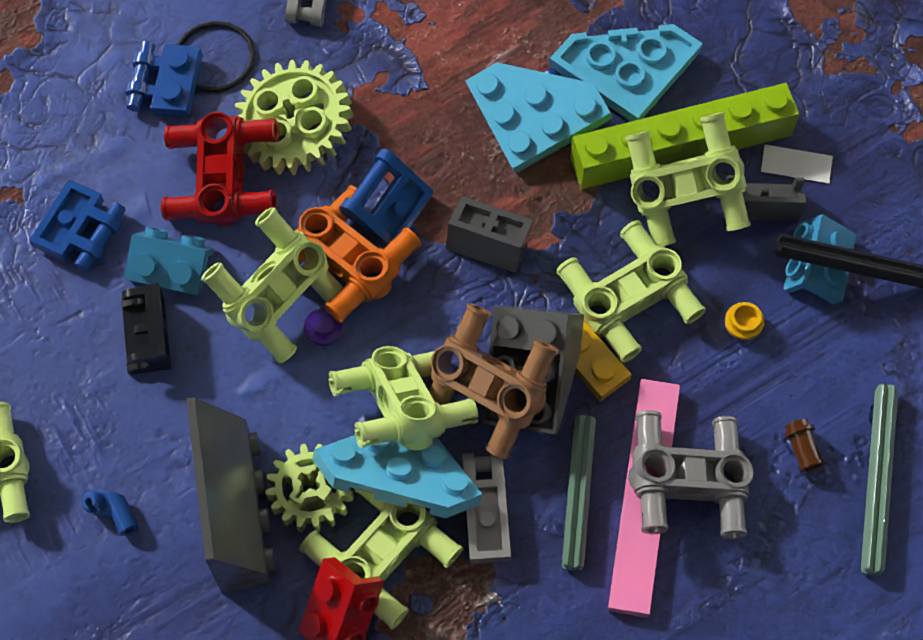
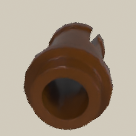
M806 418L787 424L785 426L786 433L784 438L785 440H790L800 472L812 471L823 466L825 462L821 457L812 433L815 431L814 425L809 424Z

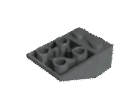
M494 306L489 349L491 356L522 371L535 339L547 342L559 350L544 379V382L547 384L545 406L540 413L533 417L531 424L522 430L558 434L580 356L584 314L519 306ZM520 389L517 394V403L519 407L524 409L527 399L525 393ZM484 406L482 424L496 426L499 420L497 413Z

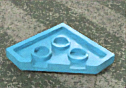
M674 24L659 25L657 30L638 31L637 28L608 30V34L587 36V33L571 34L550 57L549 66L567 78L594 83L607 106L629 121L643 119L698 56L702 50L703 43Z
M498 62L465 80L516 174L571 143L572 136L588 133L613 119L595 84L591 82Z
M355 435L314 449L313 462L333 489L348 493L351 488L374 493L373 499L401 507H406L408 502L430 508L431 515L448 518L476 507L481 502L482 493L437 437L434 438L432 445L423 450H410L400 444H396L394 441L371 445L361 449L358 446Z

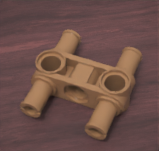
M468 303L456 333L450 334L446 338L444 345L437 348L432 354L431 378L434 381L429 392L434 401L439 403V405L449 404L455 391H459L496 412L499 420L485 449L496 457L509 459L510 452L521 429L529 426L533 417L540 413L545 406L547 384L544 382V379L559 350L547 342L535 339L522 371L509 366L479 349L480 347L477 343L488 319L491 317V312L476 304ZM454 353L458 356L460 362L457 371L451 365ZM520 389L525 393L527 399L524 409L519 407L517 403V394Z

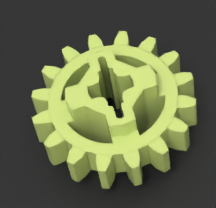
M301 444L300 454L297 455L290 449H287L285 451L287 461L283 463L282 461L275 460L273 464L278 473L267 474L266 477L268 484L273 486V488L266 490L268 500L275 501L271 505L274 515L283 513L282 522L285 526H288L295 520L299 532H303L307 524H312L314 530L320 532V522L326 521L333 527L335 525L333 516L335 513L346 516L348 513L343 501H353V491L350 490L349 493L341 490H336V493L332 492V488L327 486L329 482L313 462L314 452H308L306 444ZM317 444L315 449L322 447V444ZM285 482L293 489L289 495L290 500L288 502L284 497ZM315 483H317L318 489L316 491L309 488L306 492H304V485L312 487ZM321 508V509L316 510V511H308V510H312V509Z

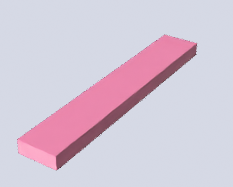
M641 379L635 416L638 412L645 410L660 412L662 414V445L672 447L680 385ZM635 418L607 611L648 618L650 615L660 534H645L641 531V499L634 493L628 479L629 471L633 466L632 453L635 447L638 446L637 421ZM645 466L648 474L658 478V474L654 469Z

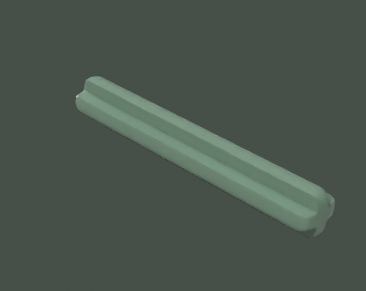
M578 415L574 419L562 567L570 571H581L584 568L596 426L595 418L588 415Z

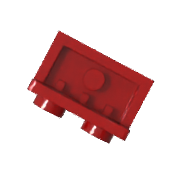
M335 557L323 559L298 631L308 640H365L372 615L379 603V596L384 581L378 576L362 579Z

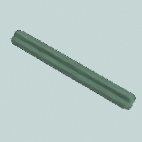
M879 384L874 396L861 559L862 573L872 576H881L885 571L898 402V388L895 385Z

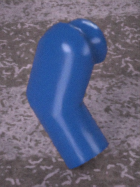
M95 489L83 496L82 506L84 510L94 515L112 518L120 536L129 535L139 528L124 495L108 490Z

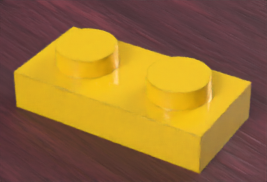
M584 321L580 356L575 374L601 402L631 379L632 374Z

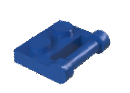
M380 149L374 158V166L352 197L346 198L343 201L339 210L344 216L360 225L385 248L401 233L403 228L411 227L435 191L394 153L387 149ZM387 172H390L395 178L373 210L368 212L363 206Z

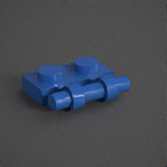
M142 41L139 52L134 54L132 63L135 68L133 80L128 82L126 95L128 96L127 109L139 112L141 111L143 101L152 102L150 108L154 115L189 118L203 56L200 46L164 44L161 57L153 56L155 50L154 43ZM149 72L158 73L156 85H147Z
M68 179L29 241L32 247L64 262L72 250L80 252L74 265L79 270L87 272L93 262L100 260L104 253L103 246L110 235L116 234L122 225L120 219L126 209L117 202H113L107 212L99 209L104 202L100 193ZM90 222L98 225L90 239L82 237Z

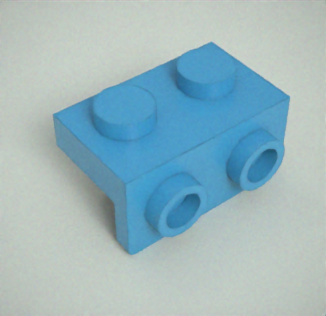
M823 214L799 223L793 233V236L850 249H854L857 235ZM792 259L789 260L785 269L784 290L792 293L804 288L831 304L843 301L849 272Z
M146 227L145 232L132 234L124 279L148 285L159 283L162 288L193 295L202 294L204 282L201 278L206 272L208 257L214 255L215 247L204 245L205 239L197 236L182 235V240L168 237L169 231L155 227Z

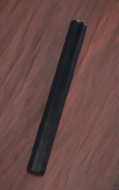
M783 233L776 237L773 243V253L778 257L923 288V265Z

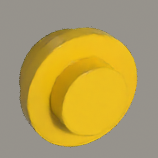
M750 302L737 303L727 311L725 326L733 337L740 340H751L761 333L764 326V316L761 310Z

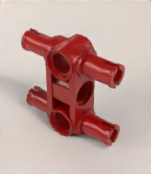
M215 111L198 120L196 124L165 126L164 142L169 150L197 147L196 192L194 196H165L162 198L161 213L163 219L170 221L195 218L200 223H214L220 227H227L240 221L245 215L262 214L271 207H275L277 210V196L274 190L243 193L244 147L247 143L278 142L279 125L277 119L245 121L243 117L228 116L223 112ZM227 128L226 134L222 138L216 139L219 131ZM225 199L224 206L219 211L213 212L215 204Z

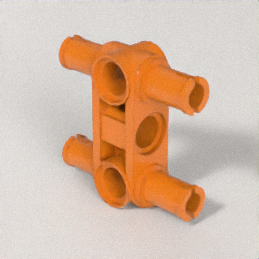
M352 185L330 206L325 205L306 210L300 217L299 227L295 230L303 232L310 241L322 246L328 261V270L346 283L329 302L324 304L326 312L331 314L338 323H342L362 301L368 302L386 296L392 288V281L399 275L400 265L416 249L422 246L419 237L412 230L405 227L384 249H378L345 222L349 218L341 213L339 207L346 198H351L357 190ZM316 230H324L323 232L318 234L313 233ZM303 249L298 255L299 265L306 260V254ZM370 273H380L376 277H366Z

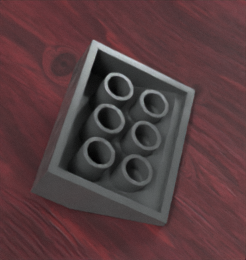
M196 397L186 398L205 561L221 593L270 585L269 572L276 571L273 547H265L264 533L271 532L268 509H260L259 494L266 493L262 469L255 470L254 456L261 455L258 433H250L246 419Z

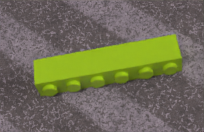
M787 82L572 136L570 160L581 190L630 177V170L634 168L625 136L649 130L655 162L660 163V166L705 155L708 148L699 118L719 112H724L730 144L735 145L737 149L792 136L799 112Z

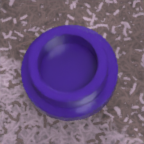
M319 308L312 311L306 317L304 331L306 337L312 343L319 346H328L335 343L341 337L343 322L338 323L331 314L326 312L325 308Z

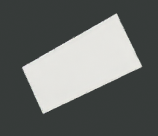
M765 145L761 172L829 183L833 156Z

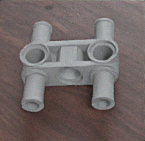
M654 410L638 412L635 416L638 446L635 447L632 453L633 466L629 471L628 479L634 493L641 499V531L645 534H662L667 532L666 499L716 502L719 504L720 536L724 539H740L745 537L747 530L744 502L749 497L748 484L753 478L754 471L752 464L746 458L743 451L739 450L738 419L733 416H721L712 421L715 450L675 448L662 445V414ZM645 466L654 469L658 474V478L648 474ZM724 472H727L730 475H732V477L735 480V483L729 481L725 477Z

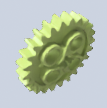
M290 60L286 70H283L281 65L276 63L275 73L272 75L263 69L262 75L264 80L259 82L252 78L250 82L254 89L252 91H241L246 102L235 103V107L240 114L236 116L243 117L245 121L275 118L279 125V136L285 135V137L279 142L247 143L244 147V153H248L247 155L253 163L259 161L265 171L273 165L278 175L283 172L285 166L288 167L292 175H296L298 165H303L307 172L311 171V162L314 160L321 166L325 165L322 155L328 153L329 155L336 156L337 154L333 148L334 143L343 145L346 143L340 132H349L352 129L347 120L353 117V112L349 106L352 104L348 93H345L347 90L343 82L337 80L333 71L326 73L322 64H318L313 69L308 60L304 61L301 68L297 67L294 60ZM306 93H311L310 96L301 99ZM277 104L273 109L266 111L271 105ZM321 123L318 128L309 130L311 126Z

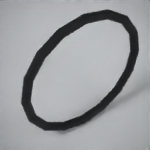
M211 21L198 24L185 32L176 45H183L189 36L200 29L213 26L230 28L245 39L250 51L248 66L240 77L229 84L217 87L196 84L197 90L219 92L231 89L245 80L253 69L256 53L252 39L243 29L229 22Z

